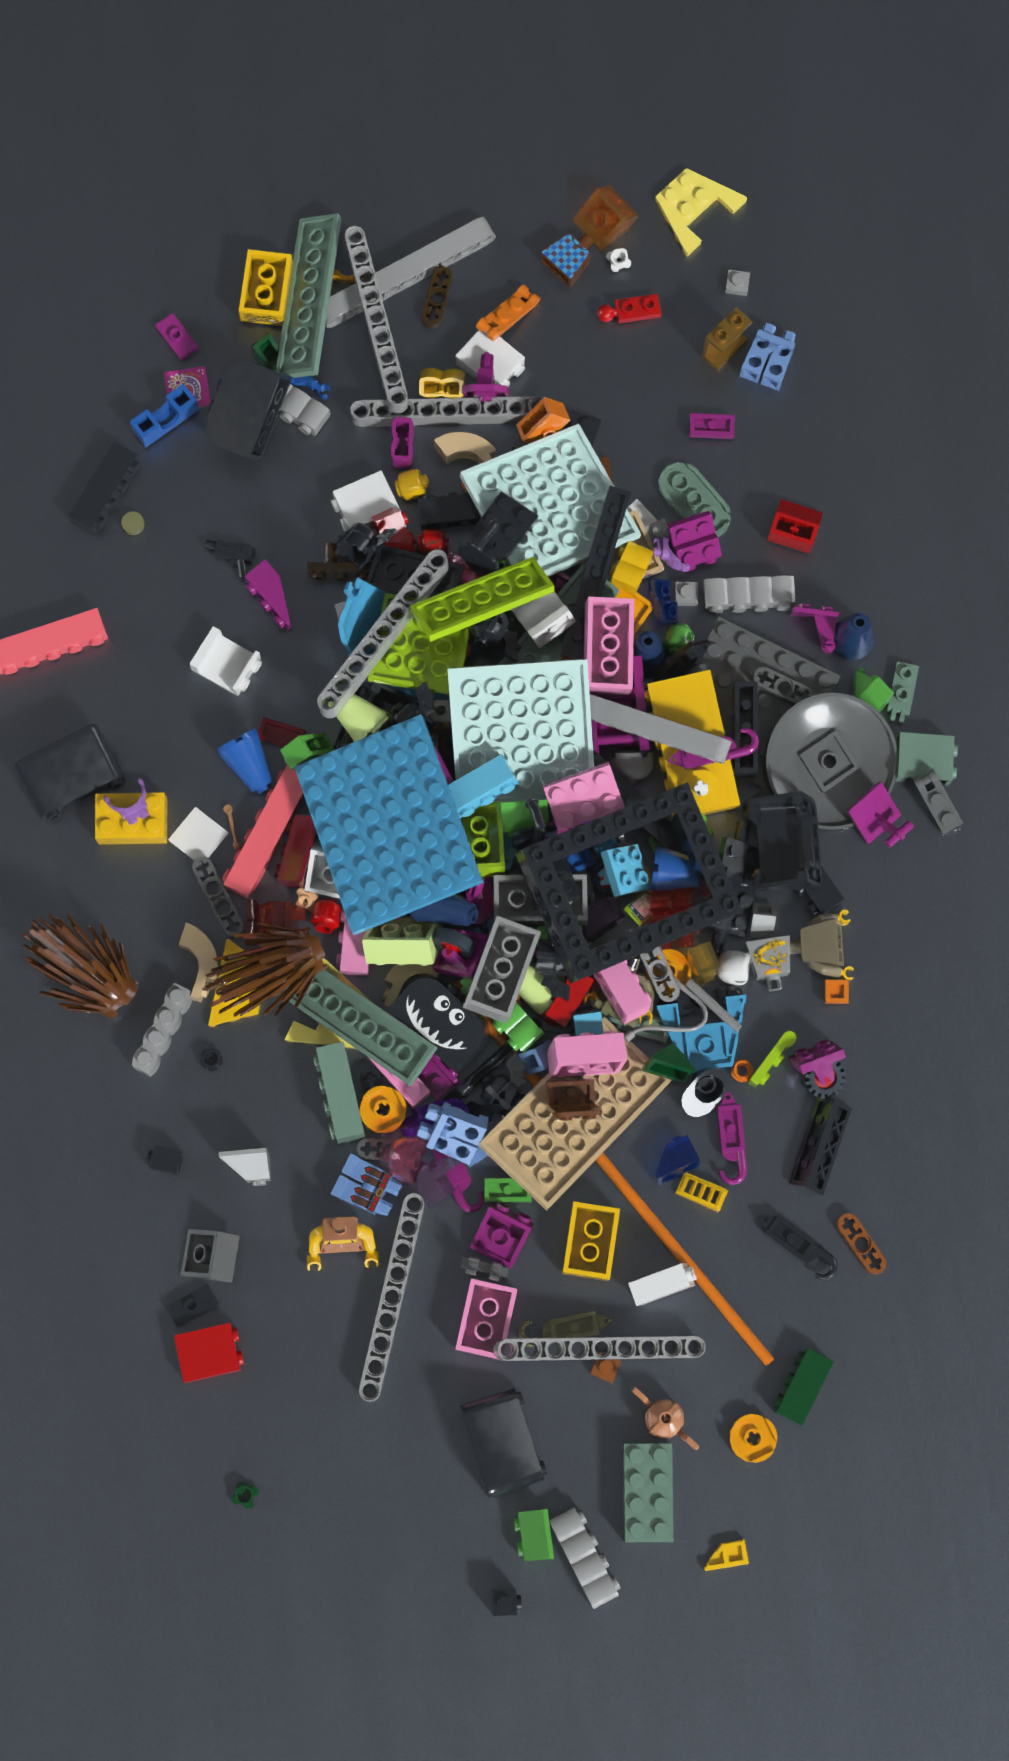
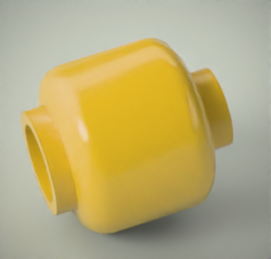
M412 469L399 473L398 479L395 480V487L399 497H403L405 500H412L425 496L426 488L429 487L427 475H422L419 469Z

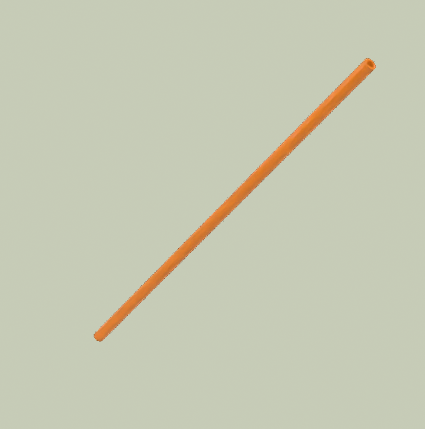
M460 980L454 983L460 990L464 987ZM463 993L461 996L466 1000L467 996ZM484 1016L490 1028V1035L500 1047L507 1042L508 1037L503 1032L500 1034L492 1025L494 1022L492 1018ZM524 1070L525 1077L533 1087L542 1080L538 1073L527 1075ZM602 1153L595 1160L596 1163L679 1263H687L689 1267H693L697 1280L694 1281L762 1363L767 1366L774 1360V1357L607 1156Z

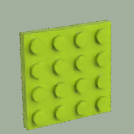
M385 593L381 615L395 598L396 594ZM407 597L405 600H407V601H413V600H415L416 598H415V597ZM396 613L392 618L399 619L402 617V614ZM413 616L370 672L368 681L418 689L423 682H428L431 692L449 694L448 668L464 667L470 638V626L430 642ZM381 631L378 635L384 637L387 636L389 632Z

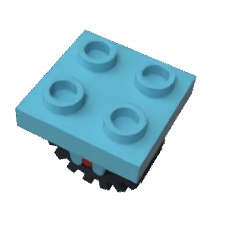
M638 844L601 852L602 857L596 859L595 864H592L594 870L590 871V875H594V878L591 879V883L595 882L594 890L599 889L597 893L605 898L636 893L651 888Z

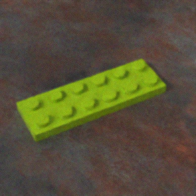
M533 556L410 605V610L429 641L432 642L553 593L554 585Z

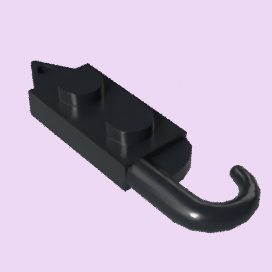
M709 640L695 643L689 641L654 668L652 672L653 681L658 682L680 677L704 660L703 655L710 645Z
M759 1215L766 1231L765 1235L801 1262L811 1263L818 1257H821L829 1264V1271L826 1274L815 1273L816 1278L827 1280L835 1275L838 1264L830 1252L782 1216Z

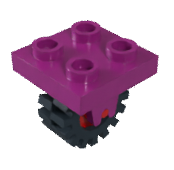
M819 1041L815 1044V1047L798 1049L794 1052V1055L789 1056L791 1065L802 1073L803 1085L814 1096H818L821 1099H825V1097L832 1098V1094H839V1088L841 1090L844 1088L842 1083H846V1078L844 1077L846 1072L838 1061L846 1058L844 1050L833 1041Z

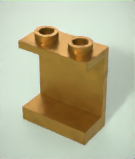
M736 307L706 336L701 358L718 372L748 342V338L742 333L753 321Z

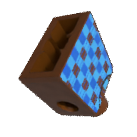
M568 233L541 251L540 262L565 285L571 288L590 262L591 253L588 248L593 244V240L586 233L578 240Z

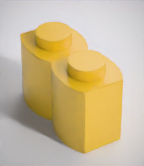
M438 368L422 369L419 379V394L428 398H435L441 395L446 398H461L464 396L462 386L465 385V372L460 369H447L444 371Z
M630 541L626 547L621 546L617 556L620 561L618 565L613 564L609 573V577L612 578L611 584L635 595L654 551Z

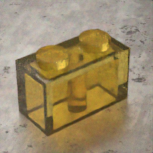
M710 941L688 949L685 957L691 968L694 981H701L704 984L714 980V976L717 975L720 969V964Z

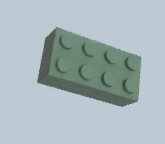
M344 1042L317 1047V1054L313 1055L317 1072L321 1071L322 1077H319L318 1081L322 1095H327V1100H323L327 1117H332V1123H328L332 1140L337 1139L338 1144L366 1138Z
M623 1444L624 1542H674L672 1444Z

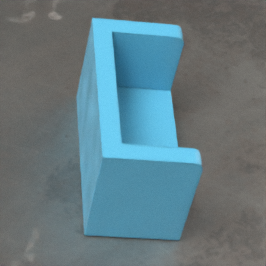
M592 1006L578 1007L571 1017L572 1031L575 1036L585 1032H592L593 1035H599L604 1032L600 1009L596 1007L591 1009Z

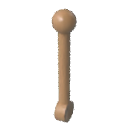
M227 804L223 807V810L227 814L232 832L233 848L238 850L242 844L238 841L231 814L233 808Z

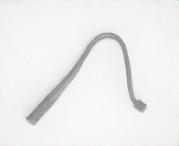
M631 928V929L629 930V933H631V932H633V931H636V930H635L634 928ZM653 950L645 952L650 953L652 959H650L651 962L659 959L658 957H654L652 952ZM660 963L655 964L665 974L666 969L664 965ZM675 977L680 989L694 999L702 1008V1021L692 1027L640 1026L632 1031L629 1029L624 1033V1040L626 1042L631 1041L637 1032L643 1030L672 1032L698 1030L707 1021L708 1012L706 1006Z

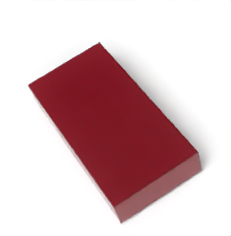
M263 717L258 731L260 741L282 748L298 736L306 735L307 733L305 729Z

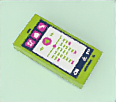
M650 888L642 892L623 911L639 927L671 900L673 896L668 890L655 891Z

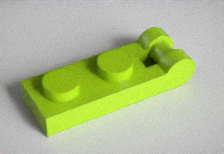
M787 1031L783 1034L748 1083L756 1088L758 1084L762 1086L771 1076L768 1070L772 1065L777 1067L785 1057L781 1054L785 1048H790L796 1042V1034L794 1032Z

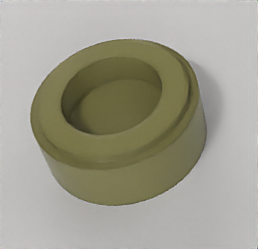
M128 512L121 520L123 530L129 535H137L144 529L143 517L138 512Z

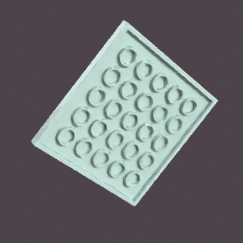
M579 424L460 472V478L481 517L501 491L539 515L538 520L515 551L505 558L508 566L534 556L549 577L588 560L609 486L614 487ZM627 508L615 548L627 544L629 541L632 542L639 539L641 536Z
M587 659L448 668L456 780L502 754L508 761L519 785L515 786L514 790L510 793L501 794L496 797L493 802L527 801L529 798L547 800L543 784L594 767Z

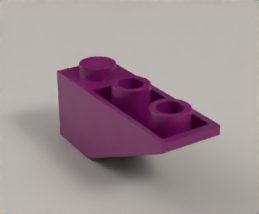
M265 559L245 575L247 583L245 587L251 595L254 596L256 594L261 599L259 603L266 612L271 611L275 615L273 619L280 628L285 627L290 632L292 629L280 575Z

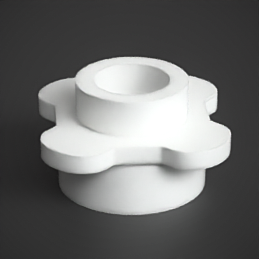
M624 248L615 249L606 256L607 260L611 263V270L613 272H618L621 268H629L631 266V260L628 259L627 250Z

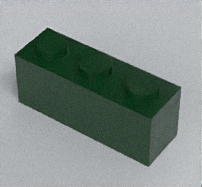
M809 1348L805 1349L804 1352L800 1351L794 1362L797 1364L794 1373L789 1372L784 1382V1385L787 1386L784 1394L779 1393L773 1404L776 1407L774 1413L798 1426H802L834 1361Z

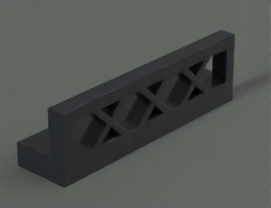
M817 1096L789 1184L808 1189L818 1195H824L852 1110L851 1107L833 1098L825 1097V1099H821ZM838 1108L842 1109V1113L840 1119L837 1121L836 1113ZM831 1131H833L834 1138L832 1142L829 1141V1135ZM826 1152L827 1159L826 1162L822 1164L821 1159L823 1154ZM819 1175L820 1180L818 1186L815 1187L813 1183L815 1177Z

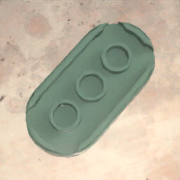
M673 462L667 465L661 471L658 480V490L661 497L680 519L709 510L712 514L716 535L718 537L723 535L727 531L731 520L728 504L692 464Z

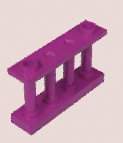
M633 656L635 686H633L629 695L589 694L606 700L631 698L636 700L637 708L634 709L647 713L642 656ZM591 720L595 755H600L599 745L635 742V744H640L641 751L650 750L649 739L631 733L598 736V722Z

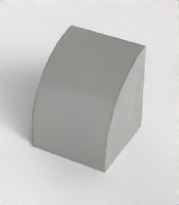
M753 903L750 938H773L776 905Z

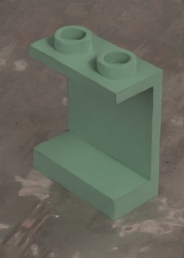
M900 732L896 743L898 750L896 782H904L906 778L922 777L928 774V770L933 768L939 780H944V785H950L957 775V765H953L954 757H957L958 744L954 743L955 736Z

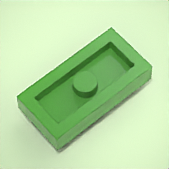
M484 1178L485 1203L532 1202V1196L513 1178Z

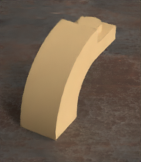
M453 432L434 439V448L446 464L461 458L471 459L478 464L496 458L494 446L484 438L472 433Z
M186 923L179 946L181 949L191 952L198 959L199 971L190 997L192 1000L201 1003L203 997L207 998L209 991H203L202 988L208 985V981L214 982L219 976L215 975L208 978L205 975L212 973L211 969L220 965L219 960H213V958L218 956L209 938L197 927Z
M396 964L385 978V984L392 987L391 989L387 988L383 995L384 1008L388 1009L401 995L403 988L411 980L420 977L438 979L440 973L432 968L433 964L426 966L419 964Z

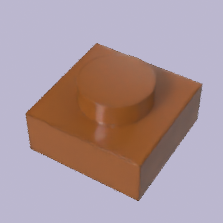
M596 1359L590 1374L613 1383L621 1361L618 1359Z

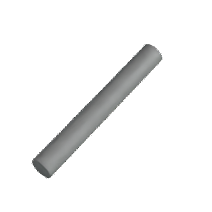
M690 979L685 986L735 1032L742 1027L735 1018L696 982Z

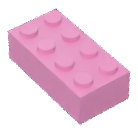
M588 597L585 602L584 659H587L589 693L629 695L633 688L634 599Z

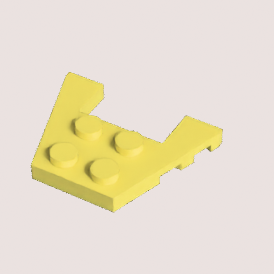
M686 168L656 196L655 200L667 223L673 229L674 236L680 242L684 254L688 257L701 245L702 240L687 226L715 200H718L727 210L734 214L746 203L747 197Z
M322 959L323 966L327 964V969H325L327 972L368 999L326 959ZM293 1021L285 1038L287 1042L312 1045H330L344 1042L345 1048L356 1049L320 1023L317 1029L314 1030Z

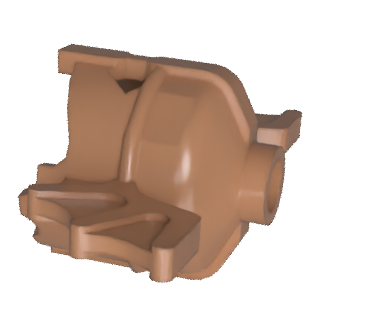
M634 1387L632 1390L633 1394L648 1407L645 1419L648 1432L652 1436L661 1439L672 1438L677 1434L693 1449L697 1450L700 1447L681 1431L684 1424V1414L677 1402L670 1399H662L652 1404L641 1391Z

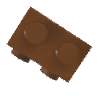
M593 1078L546 1081L547 1109L555 1117H558L559 1120H572L573 1116H582V1119H595L596 1115L602 1114V1109L595 1104Z

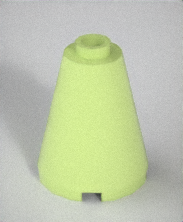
M353 694L336 717L353 741L356 742L379 732L382 725H385L391 718V715ZM330 701L328 703L329 707H332L334 705V702Z
M530 962L518 995L535 1012L542 1014L553 1002L551 1000L553 997L547 987L541 986L544 975L535 973V969L538 968H536V964ZM557 976L558 980L564 983L565 977Z

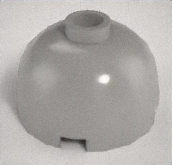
M615 751L608 752V761L630 784H638L639 779L646 778L653 768L654 752L650 751L646 755V751H621V753H616L615 756Z

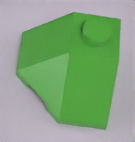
M859 667L853 675V696L865 701L880 712L888 705L894 692L879 676L875 674L868 676L865 674L866 670Z

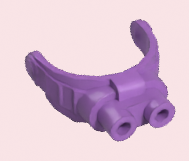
M670 537L653 538V556L660 557L661 560H664L673 569L683 572L690 570V565L681 563V560L669 549V546H671Z
M141 778L137 779L138 784L142 787L141 797L131 807H115L110 803V799L104 796L106 804L112 810L118 812L123 819H126L129 825L135 824L139 817L144 819L149 816L146 809L148 805L145 801L146 789Z

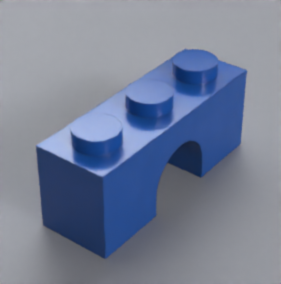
M183 383L166 395V402L158 410L149 412L146 409L130 421L132 431L146 448L199 410L197 400Z

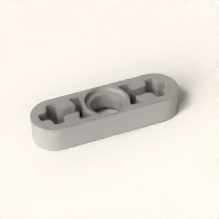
M659 946L652 952L654 957L659 955L661 959L649 964L648 960L652 959L650 953H643L640 956L659 997L665 1002H671L678 998L680 987L661 946ZM657 963L664 965L666 969L665 974L661 977L653 973V967ZM669 976L671 980L666 981L669 988L674 987L673 997L664 995L663 991L666 990L664 983L659 985L657 981L664 980Z

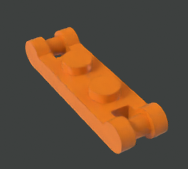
M523 284L485 318H481L476 324V328L480 332L484 331L487 334V338L493 342L531 311L541 298L529 292V288Z

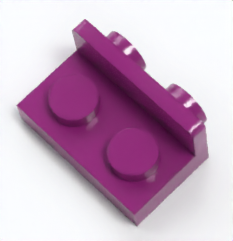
M433 1054L418 1078L430 1090L431 1096L438 1101L455 1084H458L456 1079L458 1074L449 1066L445 1067L440 1061L441 1059L436 1054Z

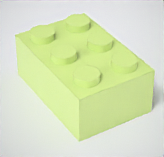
M401 916L367 930L362 938L366 964H419L422 966L433 964L440 951L433 943V939L437 930L443 928V925L418 922L413 920L411 916Z

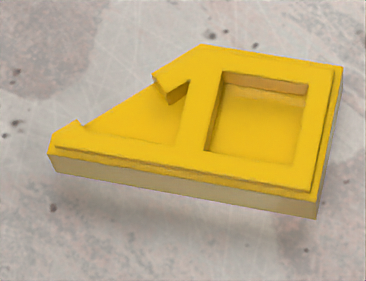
M745 1539L720 1543L704 1566V1571L749 1564Z

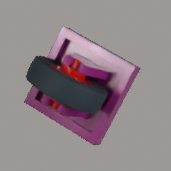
M455 928L438 929L433 943L440 951L432 968L439 973L473 980L489 935Z

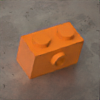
M544 397L516 426L522 441L530 444L559 432L570 421V418L563 403Z

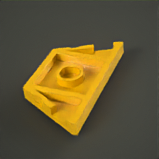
M226 939L223 956L244 951L230 939ZM239 958V959H234V960H228V961L222 960L221 965H225V964H228V963H231V962H234V961H237V960H241V959H244V958ZM237 968V969L228 971V972H226V973L220 974V975L218 976V978H220V977H222V976H224V975H226V974H229V973H231V972H233V971H235V970H238V969H240V968ZM224 984V985H222V986L217 987L216 990H217V989H220L221 987H223V986H225V985H227V984ZM216 990L213 1002L221 997L216 994ZM248 993L226 1003L222 1002L212 1007L208 1026L215 1027L225 1022H233L243 1017L258 1015L260 1005L242 1016L239 1014L234 1017L233 1015L236 1011L250 1003L249 999L219 1014V1011Z

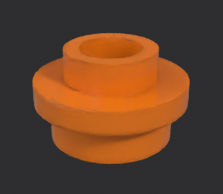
M746 1059L736 1060L731 1067V1075L738 1082H747L754 1074L752 1063ZM739 1067H744L746 1069L745 1075H740L738 1073Z

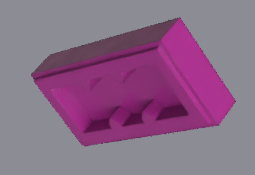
M173 313L155 325L157 331L180 361L199 350L198 345Z

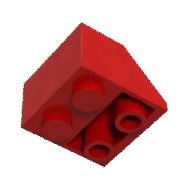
M781 499L767 541L810 554L823 512Z

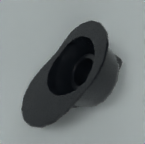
M714 1068L702 1069L696 1072L692 1077L691 1084L682 1095L681 1103L684 1111L692 1117H701L708 1114L729 1091L730 1079L724 1071Z

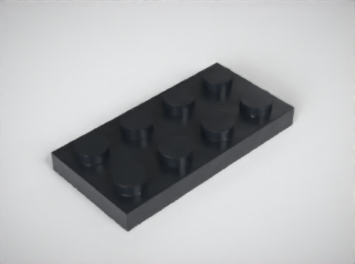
M380 544L377 547L366 582L385 593L397 595L426 556ZM435 561L432 565L440 566L443 562ZM448 562L449 569L447 574L428 598L460 586L465 567ZM423 578L419 583L425 584L429 582V579Z

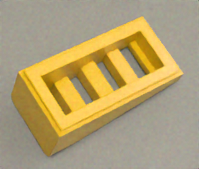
M684 1172L675 1194L718 1213L728 1190ZM691 1180L693 1183L689 1192H684L688 1181ZM697 1184H700L702 1186L696 1197L693 1193ZM707 1187L710 1189L706 1200L701 1199ZM716 1191L719 1193V1195L716 1199L715 1204L711 1203V1199L714 1195V1192Z

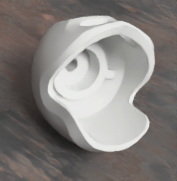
M737 950L723 952L717 963L718 977L728 984L744 985L748 981L751 954Z

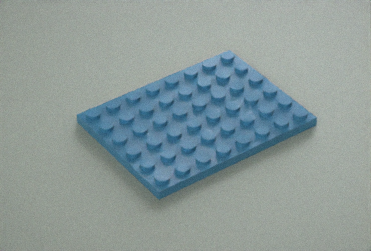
M421 714L294 767L353 935L484 883L427 725Z

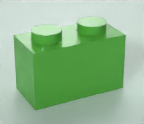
M324 732L298 736L280 751L284 756L286 764L292 770L295 769V766L332 752L335 749Z

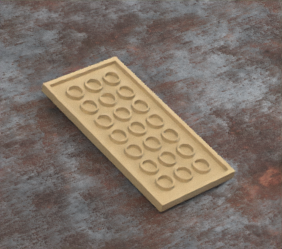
M605 1017L602 1018L604 1032L614 1030L616 1033H621ZM625 1041L627 1061L619 1073L550 1079L548 1073L479 1143V1147L546 1211L672 1081L642 1071V1067L649 1058L631 1041ZM594 1079L595 1104L602 1109V1114L596 1115L595 1119H582V1116H573L572 1120L562 1121L547 1109L546 1081Z

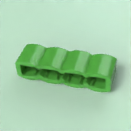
M464 978L460 981L464 986L461 991L467 996L473 980ZM517 1003L514 1005L507 1024L495 1019L492 1023L500 1034L505 1032L510 1037L507 1042L515 1051L520 1048L525 1052L544 1034Z

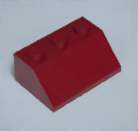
M295 815L294 821H289L287 827V834H290L287 843L284 842L280 855L283 856L281 864H277L274 877L277 878L278 885L298 890L299 888L305 889L310 851L314 842L319 837L311 815Z

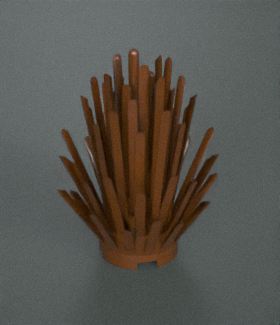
M49 912L48 916L57 924L56 926L53 923L49 924L42 917H39V921L48 929L44 928L36 920H32L31 924L33 926L30 927V934L35 937V940L28 934H23V936L34 945H32V948L26 944L21 946L41 958L47 964L43 965L31 957H25L29 961L28 964L45 974L46 978L60 983L85 997L56 988L50 989L51 993L41 991L39 994L80 1004L60 1003L58 1006L66 1008L65 1010L100 1013L108 1019L117 1016L119 1013L116 1010L123 1004L127 1006L138 990V987L135 986L138 983L130 974L122 941L119 943V952L115 939L112 938V941H110L101 922V935L109 950L108 953L93 926L90 924L89 930L95 938L94 943L68 913L67 918L71 921V926L81 939L61 918L56 917L55 919Z
M257 923L259 927L269 928L266 929L268 933L232 934L235 938L248 940L243 942L246 945L260 944L261 947L213 958L215 961L244 959L212 968V973L205 975L210 978L240 968L215 979L214 982L202 988L203 991H210L227 984L216 990V994L221 997L211 1002L209 1006L213 1007L222 1002L226 1003L248 993L219 1011V1014L249 999L250 1003L236 1011L233 1015L234 1017L239 1014L242 1016L270 997H276L287 988L265 1010L264 1015H267L282 1000L283 1002L274 1013L276 1018L295 994L298 999L295 1003V1008L297 1009L317 974L327 969V964L323 966L322 958L326 957L318 937L316 935L311 936L308 932L311 928L305 927L301 930Z

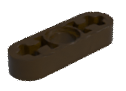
M444 266L434 270L423 308L422 322L428 329H435L440 326L450 292L452 272ZM445 274L446 279L443 280L442 287H439V277ZM434 293H440L443 296V300L436 303L431 300V296ZM433 308L436 309L435 319H433V322H430L429 317Z

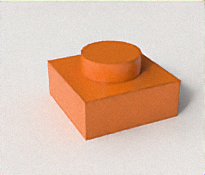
M848 980L824 981V1004L849 1003Z

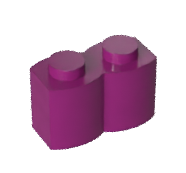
M395 417L391 426L392 466L394 469H410L413 464V422L411 418Z

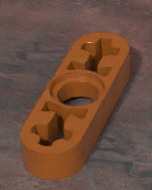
M850 1213L840 1216L837 1220V1229L865 1270L873 1275L883 1272L886 1268V1259L858 1218ZM844 1218L847 1221H853L851 1227L854 1230V1232H856L858 1229L861 1231V1233H858L855 1236H853L851 1240L848 1237V1235L852 1234L850 1229H843L842 1225L844 1224ZM859 1237L865 1238L868 1242V1247L864 1251H860L855 1247V1240ZM873 1249L875 1253L870 1255L874 1260H880L878 1264L879 1270L875 1267L871 1269L869 1266L872 1263L870 1258L867 1256L864 1259L862 1255Z

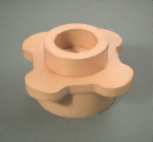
M299 888L297 890L298 901H296V906L299 909L304 908L312 912L314 904L319 900L318 894L304 891V888Z

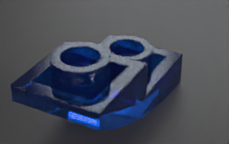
M649 579L648 586L651 604L659 623H678L677 601H671L670 580Z

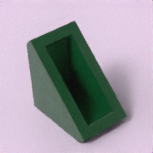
M267 332L251 345L252 354L259 364L276 370L279 346L271 334Z
M673 1043L653 1054L642 1067V1071L685 1084L695 1072V1067L676 1044Z

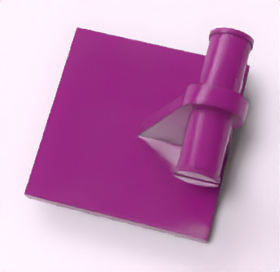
M798 604V606L793 607L789 616L815 619L822 650L825 653L833 652L835 649L836 619L839 617V612H834V608L821 606L820 609H811L812 605Z
M880 781L846 810L867 844L871 843L885 831L891 834V836L884 840V843L887 847L891 848L897 841H902L905 838V834L914 828L913 824L908 820L900 828L892 825L901 816V813Z

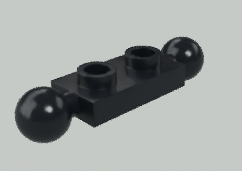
M720 984L702 988L723 1008H725L724 997L743 995L742 989L738 985H729L725 991L721 990ZM680 992L678 998L675 999L676 1001L665 1002L661 999L657 1003V1005L678 1003L679 1017L703 1012L700 1005L685 992ZM704 1003L707 1011H711V1009Z

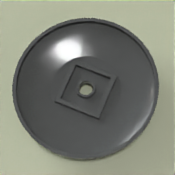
M823 693L802 699L791 706L779 718L768 738L765 751V772L772 794L778 795L802 791L815 800L819 829L836 830L855 826L846 810L879 781L883 783L890 795L897 777L898 750L888 723L870 704L851 695ZM826 755H831L834 759V764L830 768H827L823 763Z

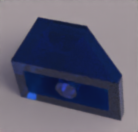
M688 1135L674 1137L666 1145L656 1172L658 1186L700 1167V1158Z

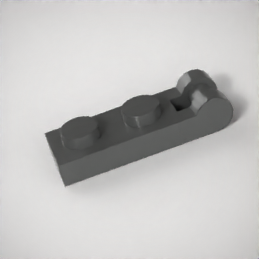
M932 768L927 771L928 774L922 777L918 776L913 781L944 834L961 825L963 821ZM933 782L935 786L926 790L925 785Z

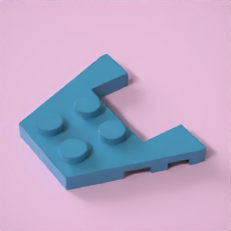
M746 994L724 997L725 1010L741 1024ZM678 1003L656 1005V1010L664 1026L681 1027ZM725 1022L704 1024L700 1029L691 1032L667 1031L672 1044H676L695 1067V1071L733 1066L739 1030L735 1032Z

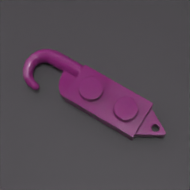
M741 728V733H747L751 736V743L740 748L736 747L731 738L721 737L732 742L725 761L753 753L759 744L756 732L749 728ZM678 750L668 760V763L684 767L685 770L718 763L682 750Z
M728 1091L720 1106H717L721 1154L726 1160L737 1161L738 1174L734 1178L727 1177L723 1170H720L719 1174L725 1183L736 1185L741 1183L746 1177V1150L741 1104H737Z
M434 1148L433 1150L431 1149L458 1206L466 1212L478 1211L484 1204V1194L482 1191L478 1193L479 1201L476 1204L471 1205L467 1203L462 1192L470 1186L471 1177L464 1163Z

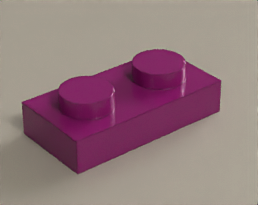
M690 413L689 437L734 439L735 415Z

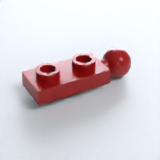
M658 294L618 299L614 301L615 308H612L610 305H602L597 311L600 321L610 322L617 316L618 324L660 318L662 315Z

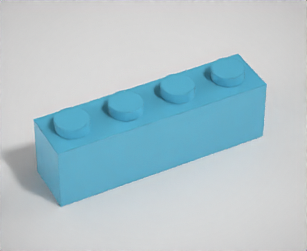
M501 754L450 783L448 786L461 818L470 816L474 813L475 809L482 805L491 804L501 794L510 793L514 790L515 786L519 785V782L508 761Z

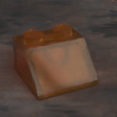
M611 185L599 187L594 191L573 221L603 251L626 233L639 215Z

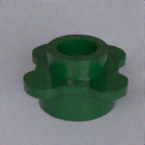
M240 1481L236 1485L237 1490L235 1495L231 1497V1501L235 1505L241 1504L245 1509H251L254 1506L253 1500L259 1494V1490L256 1486L250 1487L245 1482ZM244 1493H247L246 1498L243 1497Z

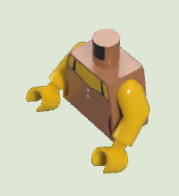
M354 1216L324 1218L321 1226L316 1227L310 1232L308 1250L310 1254L306 1258L307 1269L310 1271L311 1264H317L318 1271L321 1269L319 1253L367 1251L365 1255V1266L369 1268L370 1260L375 1261L378 1267L379 1253L374 1250L376 1246L372 1229L360 1223L358 1218Z

